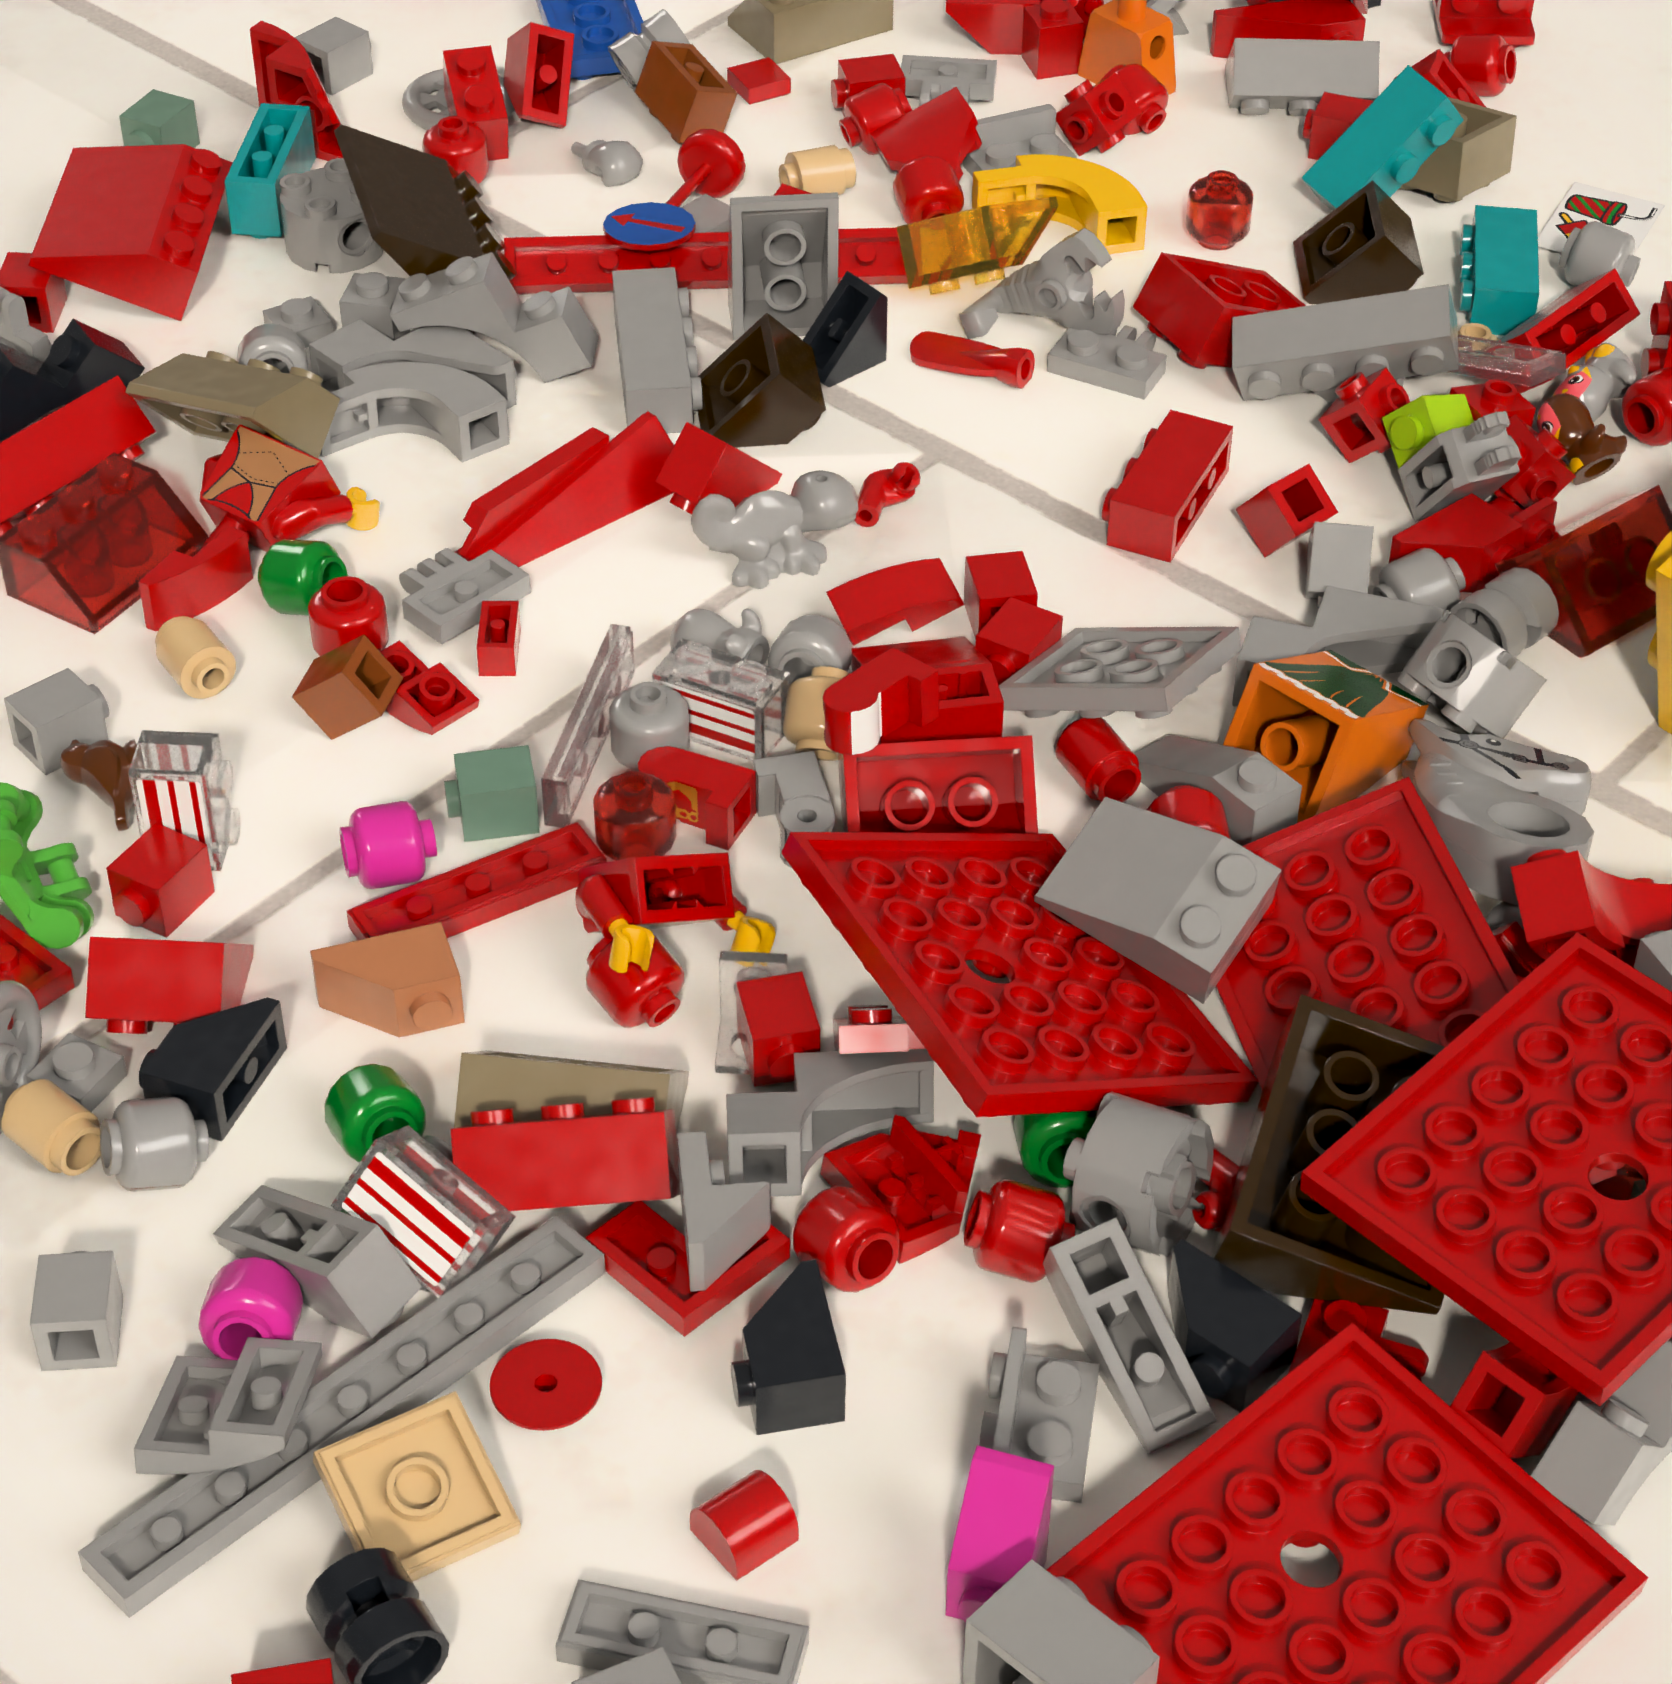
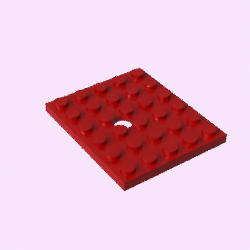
M789 833L781 854L829 917L833 926L840 932L858 956L864 968L872 975L892 1002L897 1013L903 1017L926 1048L929 1056L937 1063L960 1094L966 1106L971 1109L976 1117L1096 1111L1099 1109L1104 1096L1109 1092L1118 1093L1160 1107L1248 1102L1258 1084L1257 1078L1186 993L1034 902L1036 893L1066 853V849L1053 834ZM972 960L973 965L985 975L994 978L1007 977L1010 982L995 983L975 974L968 967L966 961Z
M1577 932L1305 1168L1301 1173L1300 1190L1600 1407L1672 1337V992ZM1629 1165L1636 1169L1646 1182L1645 1191L1639 1196L1629 1200H1615L1597 1192L1592 1187L1588 1174L1594 1167L1601 1170L1614 1171Z
M1353 1322L1046 1569L1055 1577H1064L1072 1581L1081 1589L1088 1602L1116 1624L1127 1625L1135 1629L1146 1639L1153 1652L1160 1656L1157 1684H1545L1641 1594L1649 1578ZM1289 1543L1304 1548L1313 1547L1320 1543L1326 1546L1337 1558L1340 1566L1338 1579L1324 1587L1302 1585L1286 1573L1281 1563L1280 1553Z

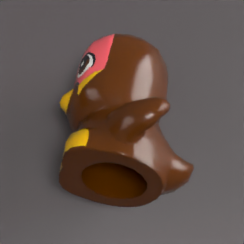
M1567 393L1557 394L1547 399L1537 412V428L1539 433L1546 428L1568 450V453L1562 459L1567 461L1568 467L1576 475L1572 480L1574 485L1591 481L1611 470L1620 461L1621 455L1626 450V436L1613 437L1605 434V425L1599 424L1594 426L1588 408L1577 396Z

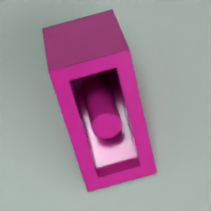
M977 1445L972 1458L948 1565L946 1616L966 1622L979 1607L1031 1559L1044 1568L1047 1559L1054 1465Z

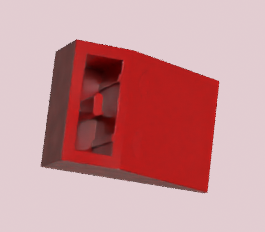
M966 637L852 648V671H855L892 647L938 670L939 718L923 728L908 722L888 735L880 737L878 744L1002 737L1004 700L992 663Z

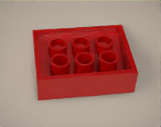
M185 144L73 148L28 266L181 321L225 190V179L233 162L220 158L210 150L196 149Z

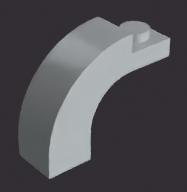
M393 362L348 371L344 373L346 387L331 392L340 401L320 455L324 457L382 435L411 433L437 440L463 463L510 444L506 398L479 377L466 371L440 364Z

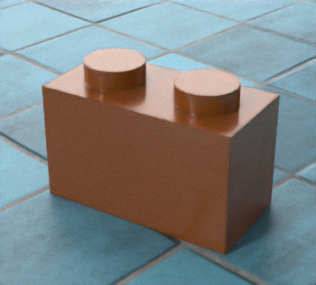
M652 41L635 89V93L649 108L650 114L659 119L671 133L672 139L681 145L690 134L700 129H715L724 132L738 94L693 44Z

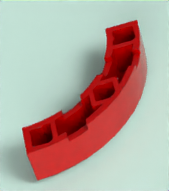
M1561 849L1545 850L1530 856L1527 859V863L1510 867L1526 941L1533 951L1544 960L1578 932L1634 968L1640 939L1657 931L1672 929V884H1657L1650 878L1630 880L1605 873L1587 862L1578 850L1568 853Z

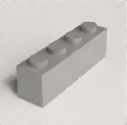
M675 267L612 271L614 318L627 427L648 411L656 415L666 433H681L686 422L693 425V410H702L703 407L701 378L698 377L697 351L693 339L692 317H689L687 287L678 288Z
M1449 284L1233 317L1232 369L1243 401L1271 399L1276 396L1309 391L1321 392L1330 388H1337L1342 382L1358 372H1362L1365 377H1368L1385 367L1394 379L1419 375L1431 376L1440 372L1459 370L1457 316Z

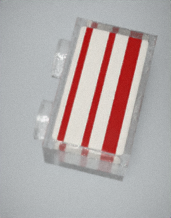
M683 638L678 641L652 672L653 682L668 686L679 692L687 702L690 741L753 761L768 758L784 737L783 722L787 692L790 685L789 672Z
M142 730L128 771L140 837L155 823L163 825L207 844L211 871H222L228 847L237 846L241 818L238 808H230L229 798L233 787V766L231 760H223L219 733Z
M410 1126L375 1139L330 1205L337 1211L377 1224L422 1285L420 1290L433 1293L437 1298L480 1269L516 1218L515 1215Z

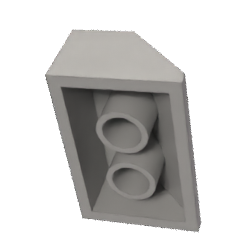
M1235 38L1225 65L1229 108H1241V113L1246 115H1264L1269 113V109H1288L1290 115L1306 116L1309 109L1316 110L1324 92L1374 101L1379 96L1380 41Z

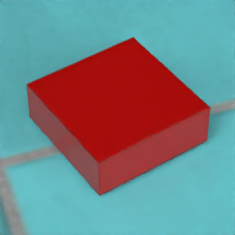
M770 57L727 68L728 84L748 104L791 93V78Z

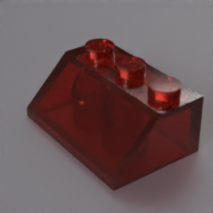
M113 452L0 536V564L6 593L14 599L96 634L141 599L138 582L147 572L157 566L173 550L192 557L195 556L204 546L203 544L207 540L208 534L157 470Z
M1656 485L1615 500L1499 561L1495 566L1499 575L1515 567L1529 569L1538 574L1550 586L1557 599L1559 617L1556 627L1547 636L1577 657L1582 658L1656 618V592L1649 589L1646 585V571L1656 548L1666 535L1672 531V513L1660 486Z

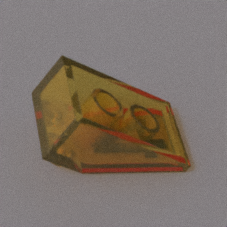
M1057 197L986 205L898 226L897 232L909 289L929 286L930 295L961 289L959 279L973 276L975 285L1006 279L1005 268L1024 264L1058 208Z

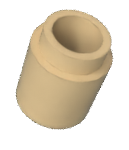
M835 145L787 153L784 164H781L779 167L780 185L783 183L812 194L838 192V195H842L845 189L854 187L856 182V168L853 156L847 148L838 149Z
M178 616L168 620L161 626L155 639L157 658L187 695L198 699L209 698L217 695L229 685L236 670L235 658L203 621L188 616Z
M47 1079L32 1081L16 1089L7 1099L1 1120L3 1133L49 1171L76 1176L91 1168L101 1156L100 1123L98 1118L52 1081Z

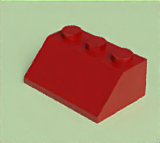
M1032 735L882 743L862 754L848 755L838 753L841 815L844 832L1038 833Z

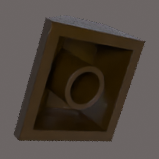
M1373 180L1293 242L1303 298L1309 304H1322L1407 291L1424 274L1411 218Z
M768 313L763 315L698 376L701 378L703 404L702 410H697L700 429L735 448L788 444L800 432L812 428L826 410L813 348Z

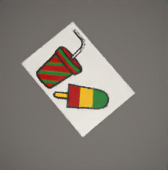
M1574 182L1538 235V247L1562 253L1567 239L1575 227L1582 229L1587 223L1597 221L1632 235L1635 240L1634 255L1665 205Z

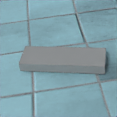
M578 1579L555 1645L556 1657L558 1662L604 1670L664 1647L682 1684H797L809 1644V1626Z

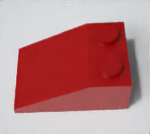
M1161 252L1133 308L1149 321L1147 328L1152 333H1155L1160 338L1171 341L1180 349L1178 356L1183 361L1194 367L1205 369L1207 365L1232 367L1233 317L1306 305L1266 271Z

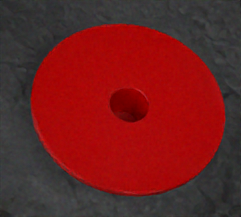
M559 1339L533 1340L513 1348L499 1360L490 1378V1395L497 1411L509 1422L519 1427L538 1431L564 1428L581 1420L594 1408L602 1391V1374L594 1357L584 1348L569 1341Z

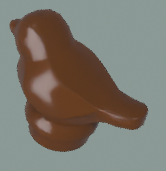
M75 739L61 753L60 764L64 774L73 782L86 785L114 810L115 824L118 831L129 829V812L138 798L136 780H157L151 740L136 743L134 739L122 747L111 740H99L92 745L80 743Z

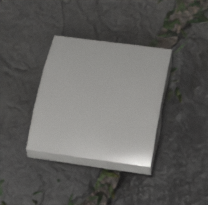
M248 1337L238 1360L176 1356L134 1447L136 1473L169 1475L218 1471L245 1465L284 1450L322 1358V1343Z

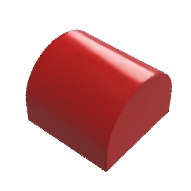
M754 1470L690 1512V1530L736 1581L799 1541L798 1521L789 1499L776 1481L762 1470Z

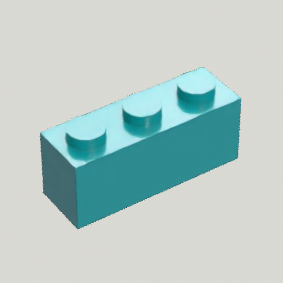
M1408 65L1303 175L1302 180L1318 199L1332 211L1372 180L1391 197L1404 183L1410 181L1416 175L1419 167L1439 146L1445 144L1453 136L1456 128L1464 119L1445 94Z
M260 104L225 179L232 234L251 235L258 239L282 237L284 230L280 206V180L288 174H302L310 171L316 159L310 106Z
M1475 205L1472 225L1463 224L1459 253L1462 255L1459 282L1462 283L1459 311L1468 312V323L1483 324L1491 330L1492 334L1505 336L1536 314L1539 299L1537 210Z

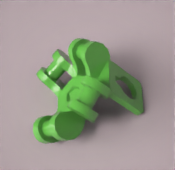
M0 782V897L24 926L26 932L40 945L54 949L71 946L87 933L94 923L93 910L84 901L92 893V889L86 877H79L74 863L79 858L75 845L73 843H61L45 849L30 851L27 848V842L31 832L42 818V802L32 792L21 790L9 783ZM50 874L53 884L42 886L39 876Z

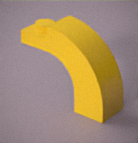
M1031 154L1017 155L1015 167L973 172L971 216L977 226L1040 219L1045 210L1054 209L1048 220L1064 223L1078 231L1084 228L1088 229L1102 242L1109 254L1144 250L1147 204L1139 191L1128 180L1104 166L1067 156Z

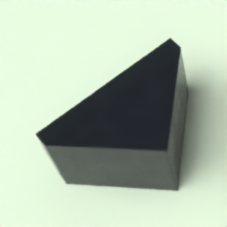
M849 271L845 273L803 339L804 342L813 348L820 382L827 387H832L886 361L888 297Z

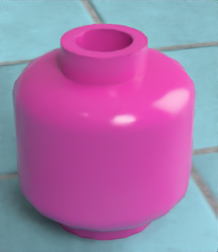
M407 801L358 808L350 815L349 826L339 828L346 874L348 878L357 876L362 886L367 889H379L416 882L424 876L426 870L425 858L437 856L436 839L431 819L419 820L416 810Z
M247 1257L235 1259L226 1264L212 1279L201 1307L198 1326L203 1343L220 1359L238 1360L248 1337L293 1340L303 1306V1295L299 1282L287 1268L269 1259Z

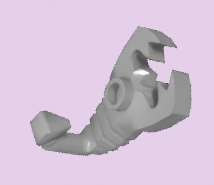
M1086 228L1067 236L1048 250L1038 261H1034L1023 266L1020 270H1016L962 313H959L967 338L971 339L986 335L999 317L997 312L1046 316L1067 328L1089 330L1096 334H1110L1120 326L1124 318L1125 299L1123 289L1113 296L1112 299L1105 290L1094 298L1093 306V278L1090 272L1096 264L1102 268L1112 260L1108 250L1096 235Z

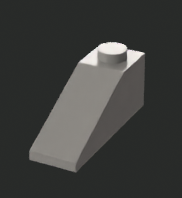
M1168 735L1134 753L1139 761L1141 783L1157 796L1162 795V793L1170 788L1180 785L1198 787L1211 791L1221 800L1226 813L1231 840L1241 846L1297 823L1302 785L1259 752Z
M261 1185L212 1234L221 1246L239 1258L259 1257L269 1259L287 1268L299 1282L304 1304L333 1324L372 1339L380 1330L387 1328L400 1317L404 1305L422 1287L377 1224Z
M1117 1218L1050 1247L1043 1261L1046 1277L1074 1334L1091 1362L1100 1364L1099 1375L1147 1454L1215 1423L1217 1419Z

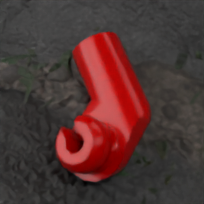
M900 462L893 469H882L869 474L864 480L857 497L859 510L854 521L862 527L874 526L877 524L883 508L906 502L915 494V488L920 484L921 476L918 469L911 463Z
M1215 1147L1213 1149V1167L1210 1182L1199 1179L1208 1186V1191H1202L1195 1198L1198 1203L1204 1205V1209H1192L1195 1222L1205 1230L1214 1229V1231L1220 1232L1239 1166Z

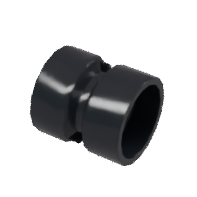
M369 1548L349 1554L329 1566L314 1581L307 1594L306 1610L328 1648L335 1652L334 1660L348 1684H427L441 1670L448 1657V1640L424 1601L419 1600L417 1588L393 1551L385 1548Z

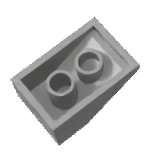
M838 192L730 198L727 266L728 307L733 340H738L766 313L770 314L798 337L806 336L838 286Z
M1105 797L1036 893L1034 902L1204 1004L1272 904L1282 870L1224 835Z

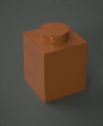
M362 635L314 659L292 698L323 732L333 740L381 717L403 677L365 635Z

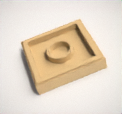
M456 1391L314 1451L313 1463L355 1552L369 1548H385L395 1552L412 1582L515 1536L520 1532V1520Z

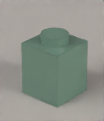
M153 89L119 115L124 146L185 144L195 148L200 144L194 100Z
M529 745L453 754L456 779L444 781L448 818L461 817L464 842L540 833L536 783Z

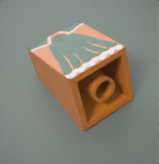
M1332 650L1259 662L1253 665L1223 745L1259 752L1302 785L1298 823L1356 799L1397 767L1402 760H1406L1414 742L1409 726L1414 719L1424 718L1429 704Z

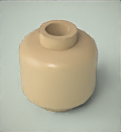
M826 666L814 667L811 676L798 678L789 685L783 733L789 742L796 745V753L814 751L817 760H838V753L828 748L824 741L825 716L823 711V694L828 687L847 676V671Z

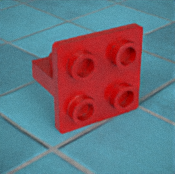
M1432 0L1442 43L1453 46L1455 40L1464 34L1495 33L1504 37L1507 44L1512 45L1514 48L1520 45L1534 44L1535 32L1531 20L1534 0Z

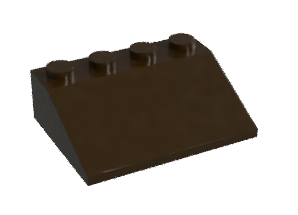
M340 125L334 130L372 239L410 277L418 273H424L427 276L441 271L457 259L465 256H471L474 259L492 252L516 291L512 281L517 275L516 271L508 259L501 253L505 249V244L497 232L490 226L494 222V218L485 204L479 199L484 195L482 189L466 170L458 174L445 159L345 125ZM468 330L472 332L474 335L477 333L475 331Z
M1301 994L1279 1035L1212 1257L1258 1287L1275 1294L1326 1301L1347 1300L1364 1306L1437 1315L1444 1298L1442 1292L1300 1190L1301 1173L1305 1168L1445 1047Z

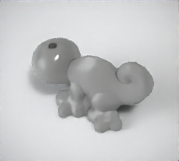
M817 470L800 475L794 482L790 495L777 490L762 491L744 498L735 507L729 498L720 494H709L701 499L693 509L691 525L695 535L702 543L709 546V550L732 553L739 558V563L732 573L733 585L737 587L749 585L756 589H763L767 587L769 580L778 578L780 573L796 575L803 572L812 576L817 575L820 570V564L825 563L827 560L826 547L817 541L808 540L802 532L831 530L848 525L856 519V513L859 510L858 498L853 485L844 477L834 472Z

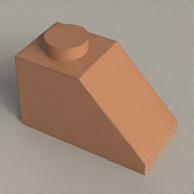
M441 922L310 951L316 997L319 1007L399 1038L465 1023L460 974Z

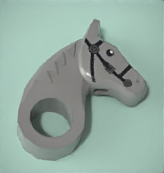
M1414 719L1411 722L1409 731L1414 743L1421 752V756L1418 758V761L1402 760L1403 778L1409 776L1469 888L1481 895L1518 905L1510 867L1527 863V859L1533 854L1550 849H1561L1567 853L1578 850L1586 861L1588 860L1594 830L1586 818L1582 816L1586 809L1592 781L1591 771L1585 762L1568 755L1525 746L1490 734H1457L1443 729L1426 719Z

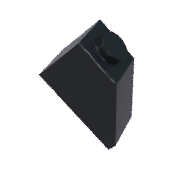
M267 997L174 1025L158 1048L150 1050L141 1064L139 1085L143 1088L145 1099L178 1097L190 1107L194 1120L203 1119L206 1122L209 1138L223 1141L287 1049L280 1001Z
M1181 1239L1173 1247L1168 1298L1176 1339L1203 1393L1211 1398L1220 1399L1240 1413L1258 1399L1291 1366L1297 1350L1302 1314L1186 1240Z
M817 1260L802 1261L742 1329L743 1360L731 1362V1378L737 1407L750 1406L756 1435L845 1421L846 1373Z

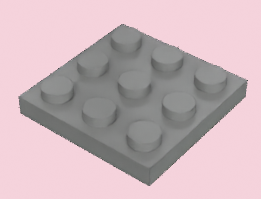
M1239 627L1075 628L999 685L1004 700V710L1024 711L1025 716L1030 718L1048 717L1060 711H1079L1080 716L1083 718L1105 717L1113 714L1115 711H1135V716L1141 719L1166 716L1173 711L1172 708L1187 695L1195 693L1201 683L1211 675L1220 672L1222 666L1242 650Z

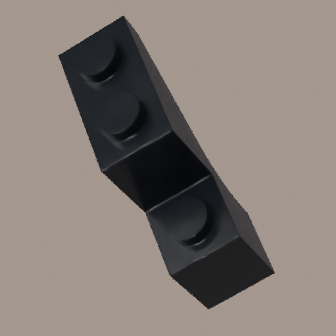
M74 318L63 334L53 342L50 354L44 362L0 343V442L51 410L72 402L117 375L127 388L128 383L138 378L145 367L122 341Z

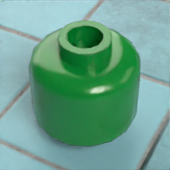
M280 540L268 549L258 569V583L269 607L280 614L309 616L308 604L312 595L329 580L348 576L346 566L335 548L324 541Z
M368 1064L357 1066L348 1071L330 1088L324 1103L325 1122L331 1134L348 1156L366 1166L369 1165L377 1152H381L394 1163L401 1152L405 1139L408 1137L422 1138L426 1128V1111L419 1096L400 1074L388 1066Z
M1098 1110L1015 1115L1013 1130L1022 1165L1035 1181L1048 1187H1073L1074 1181L1066 1179L1063 1175L1065 1155L1075 1138L1086 1139L1097 1118Z

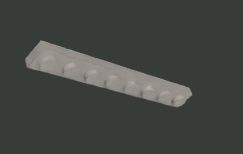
M557 1215L311 1387L308 1390L284 1450L245 1465L186 1475L78 1551L82 1570L130 1618L321 1480L313 1463L314 1451L429 1402L605 1274L604 1254Z

